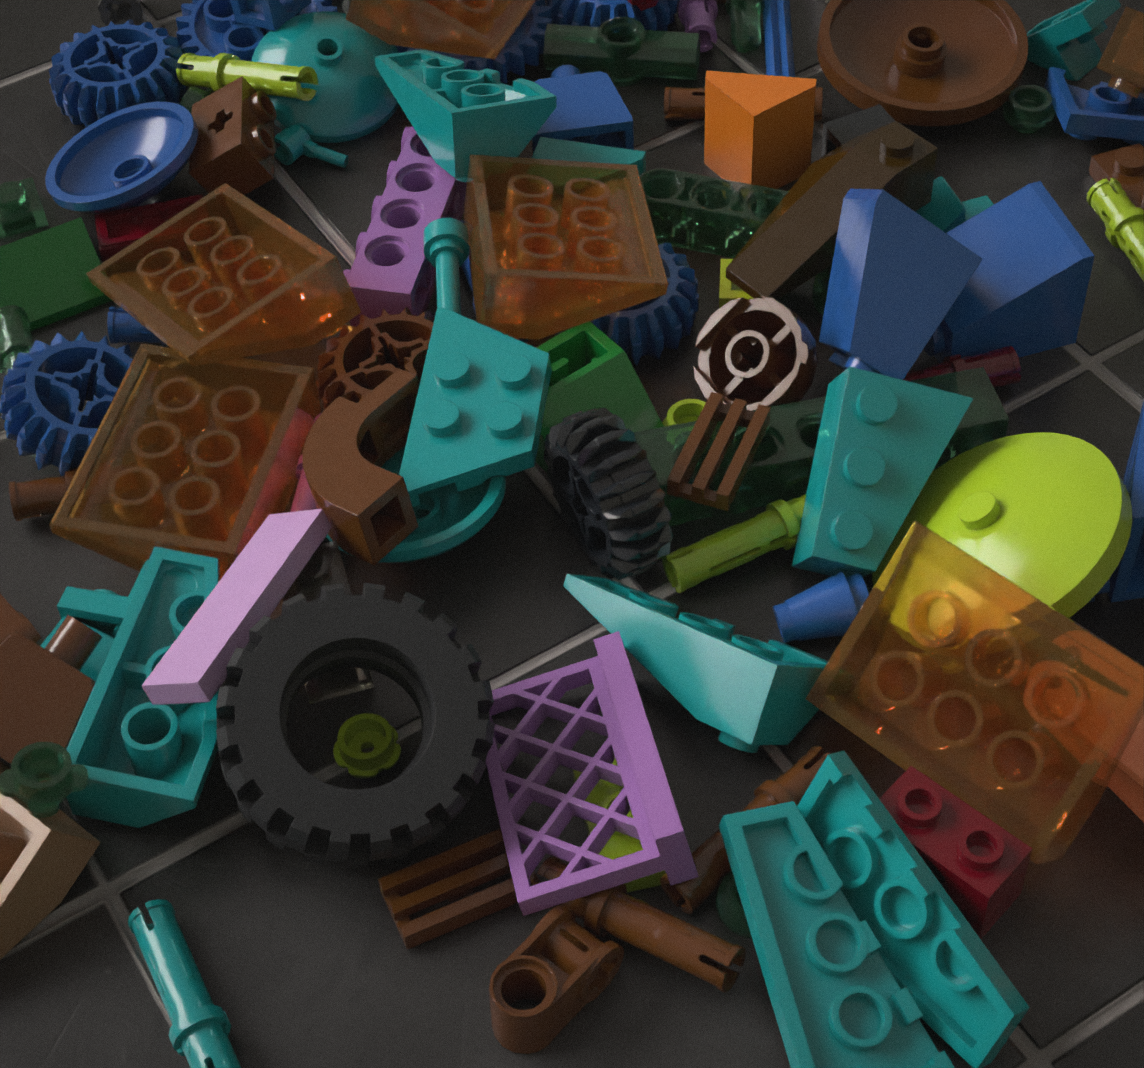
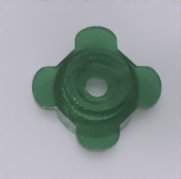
M36 742L22 748L14 756L11 769L4 771L0 775V792L5 797H17L28 805L29 813L32 816L46 818L58 812L59 804L70 793L82 791L86 788L89 782L88 771L81 764H72L69 752L61 745L53 742Z

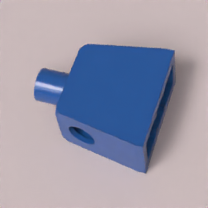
M562 65L552 72L551 78L535 81L536 84L556 96L557 108L532 138L533 153L540 137L634 150L632 115L607 73L598 71L581 74L575 66Z

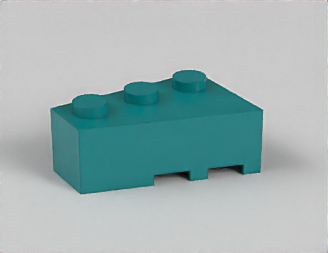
M848 367L828 384L792 567L828 576H833L842 571L845 577L860 573L864 577L875 572L974 398L854 367Z

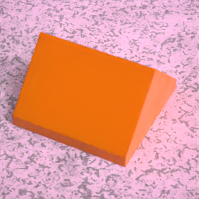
M707 71L705 77L704 164L750 203L800 178L811 165L817 79Z

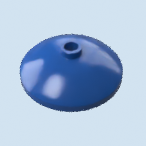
M148 102L111 113L84 128L59 150L47 169L45 177L46 188L59 206L81 213H104L141 204L166 188L188 163L197 142L198 127L191 113L185 107L172 102Z

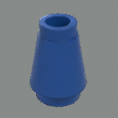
M840 571L785 600L784 603L773 606L775 619L785 644L795 640L805 641L862 634L861 627L876 622L872 602L860 573L845 577L844 573Z

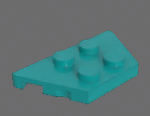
M437 308L399 475L404 478L412 507L420 505L418 494L454 483L457 492L480 485L492 476H507L535 466L552 372L549 353L449 309Z

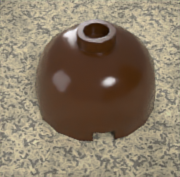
M761 296L763 299L754 298L746 300L741 297L730 300L711 314L698 333L695 347L700 349L698 356L699 369L693 366L695 380L706 399H708L711 392L723 394L724 404L732 405L734 399L738 398L747 401V410L755 412L760 404L771 407L770 418L781 416L802 400L813 383L818 364L816 341L802 318L774 298Z

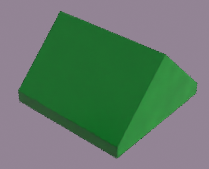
M81 217L0 247V323L8 339L115 300L109 281Z

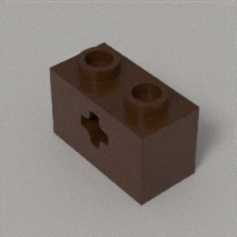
M241 76L192 105L191 115L198 127V138L189 159V174L222 207L274 179V154L276 153L274 120L277 115L272 101L264 92H257Z

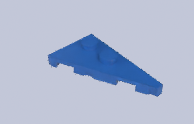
M1055 67L1049 68L1044 87L1065 133L1081 140H1095L1098 137L1121 139L1131 145L1141 143L1144 146V94L1127 91L1103 81L1099 85L1090 88L1089 91L1067 84L1065 80L1066 70Z

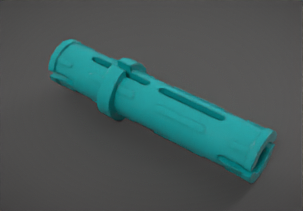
M165 899L146 902L145 906L153 921L151 924H147L142 911L137 907L129 915L127 923L137 939L172 1023L168 1036L174 1050L179 1055L186 1056L190 1068H241L228 1038L232 1027L222 1007L214 1005L177 922L172 903Z

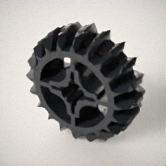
M594 408L585 412L579 411L563 418V422L550 427V433L545 437L546 449L544 451V460L549 467L546 475L552 483L554 490L552 495L557 500L561 509L560 516L565 518L569 526L570 535L576 538L580 550L586 552L591 564L598 565L601 573L609 579L616 578L621 580L630 575L636 577L651 570L653 565H656L662 561L663 557L670 554V541H672L673 531L668 523L671 519V513L664 502L666 493L659 486L656 478L657 471L652 469L647 459V450L640 448L635 433L630 429H626L624 421L616 414L613 415L606 408Z

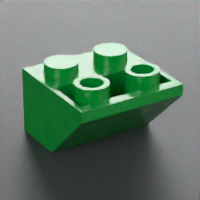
M587 318L536 347L549 353L552 368L536 456V463L546 473L549 467L544 460V451L546 449L545 437L550 433V427L563 422V418L579 411L585 412L594 408H606L613 415L616 414L624 421L626 429H630L635 433L637 443L641 449L663 436L664 425L627 354Z

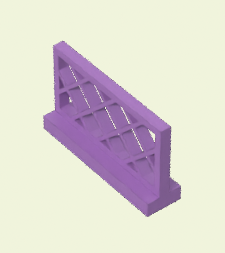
M619 631L593 639L598 653L596 657L492 690L494 703L489 711L491 722H493L492 715L520 707L529 710L514 730L495 724L493 745L486 758L487 770L515 893L523 916L664 870L670 885L699 877ZM593 683L594 690L579 709L559 702L566 691ZM600 710L602 712L603 717L597 715L600 712ZM546 717L568 723L553 744L532 737ZM586 730L608 737L594 757L571 750ZM520 751L542 758L526 780L505 772ZM615 758L618 766L611 764ZM559 765L582 772L567 794L545 787V784ZM600 779L623 787L608 809L585 801ZM510 792L513 793V794H515V795L512 797V799H511V796H510ZM533 801L555 809L539 832L517 824ZM630 809H631L633 818L626 816V815L628 814V812L630 811ZM573 816L597 824L581 847L557 839ZM615 831L639 839L643 849L613 860L599 855ZM522 844L528 846L525 851H523ZM546 853L570 862L560 877L531 885L529 876Z

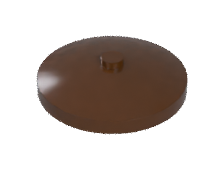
M830 0L820 21L817 54L820 66L831 85L857 107L864 110L880 104L895 121L902 124L948 126L983 117L999 108L1014 94L1022 79L1027 61L1028 39L1022 21L1005 0Z

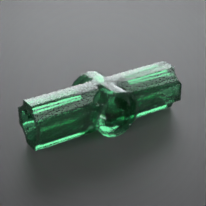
M628 17L609 19L600 27L547 24L543 50L544 68L554 71L559 66L572 65L583 73L601 71L607 73L614 86L618 87L637 84L644 76L697 80L701 36L699 33L644 30L641 22Z

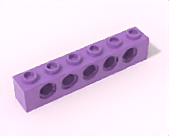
M413 126L405 127L403 131L400 155L397 161L392 160L388 166L385 190L382 196L377 195L373 201L371 223L367 232L359 234L356 243V258L351 269H345L340 279L339 297L342 303L347 304L350 326H358L361 314L370 319L380 317L383 308L389 315L400 314L406 307L409 308L413 316H419L426 311L436 286V268L432 266L424 255V229L430 222L439 218H454L460 221L475 182L456 180L436 164Z

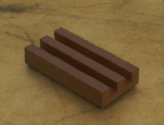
M711 392L667 479V494L728 511L770 424L771 407L759 404L754 412L747 410V401L735 398L732 405H727L723 403V394ZM718 421H723L693 484H688ZM738 426L747 428L718 490L708 489Z
M501 828L378 879L381 894L407 950L518 903L513 879L511 878L414 920H411L409 917L413 913L446 899L452 902L474 892L475 887L510 873ZM533 871L529 876L531 885L533 881H539L535 871Z

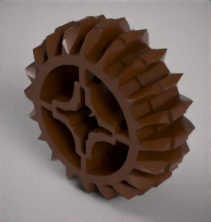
M406 307L400 314L389 315L383 308L381 316L370 319L361 314L359 324L356 327L341 325L339 337L327 339L325 353L318 356L317 374L319 380L316 384L319 399L323 400L324 410L339 396L355 403L359 402L398 369L417 375L420 384L434 324V318L430 310L423 312L419 316H413L409 308Z

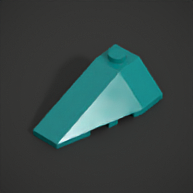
M421 49L375 56V67L435 163L461 182L483 181L488 178V173L508 170L557 108L556 96L533 81L520 78L513 80V86L500 82L499 71L489 68L480 71L464 69V61L429 50Z
M154 547L56 772L74 815L141 828L196 808L218 750L216 706L219 689L210 702L152 705L142 688V684L220 581L218 558Z
M575 574L566 575L563 586L610 633L619 631L624 647L697 720L720 730L718 740L732 748L757 753L760 745H788L844 682L847 669L774 639H770L766 643L743 635H733L736 625L716 618L710 619L687 612H680L679 618H676L679 608L677 604L607 578Z

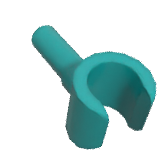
M298 124L287 126L274 137V141L281 144L276 149L274 156L282 164L291 165L302 155L345 168L348 164V155L312 142L307 131Z

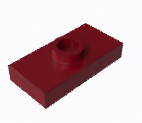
M203 195L94 215L103 265L213 244Z

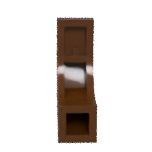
M402 369L394 372L357 403L340 396L335 399L315 421L303 447V469L317 509L323 508L332 526L328 536L344 551L372 565L378 563L418 528L404 478L381 468L406 445L420 385L417 375Z

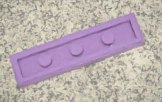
M323 508L268 515L142 684V688L152 705L211 701L227 678L226 666L235 649L245 648L249 642V630L264 615L270 617L332 528Z

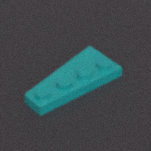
M840 751L828 754L797 806L842 880L843 885L840 889L859 921L866 920L879 941L881 948L878 952L900 989L905 987L908 989L922 1012L923 1017L921 1019L972 1068H983L989 1065L1030 1007L846 752Z

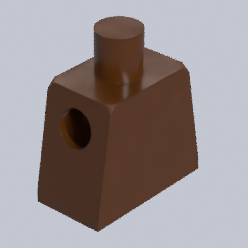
M67 615L45 649L17 631L10 634L0 644V757L45 786L58 791L62 789V785L56 772L96 682L80 672V670L103 638L100 634L70 615Z

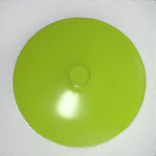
M1034 432L1007 436L976 446L949 460L930 474L877 570L872 573L876 597L897 629L914 643L929 650L955 655H973L999 651L1025 643L1050 631L1073 616L1109 580L1117 568L1130 538L1132 527L1130 496L1109 458L1094 445L1077 437L1059 433Z

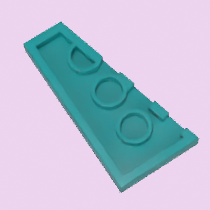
M791 801L724 815L718 826L790 1067L955 1068L944 1050L940 1053L938 1052L920 1022V1019L923 1017L922 1012L906 987L900 989L879 954L878 950L881 948V945L866 920L859 921L840 889L843 885L842 880L795 802Z

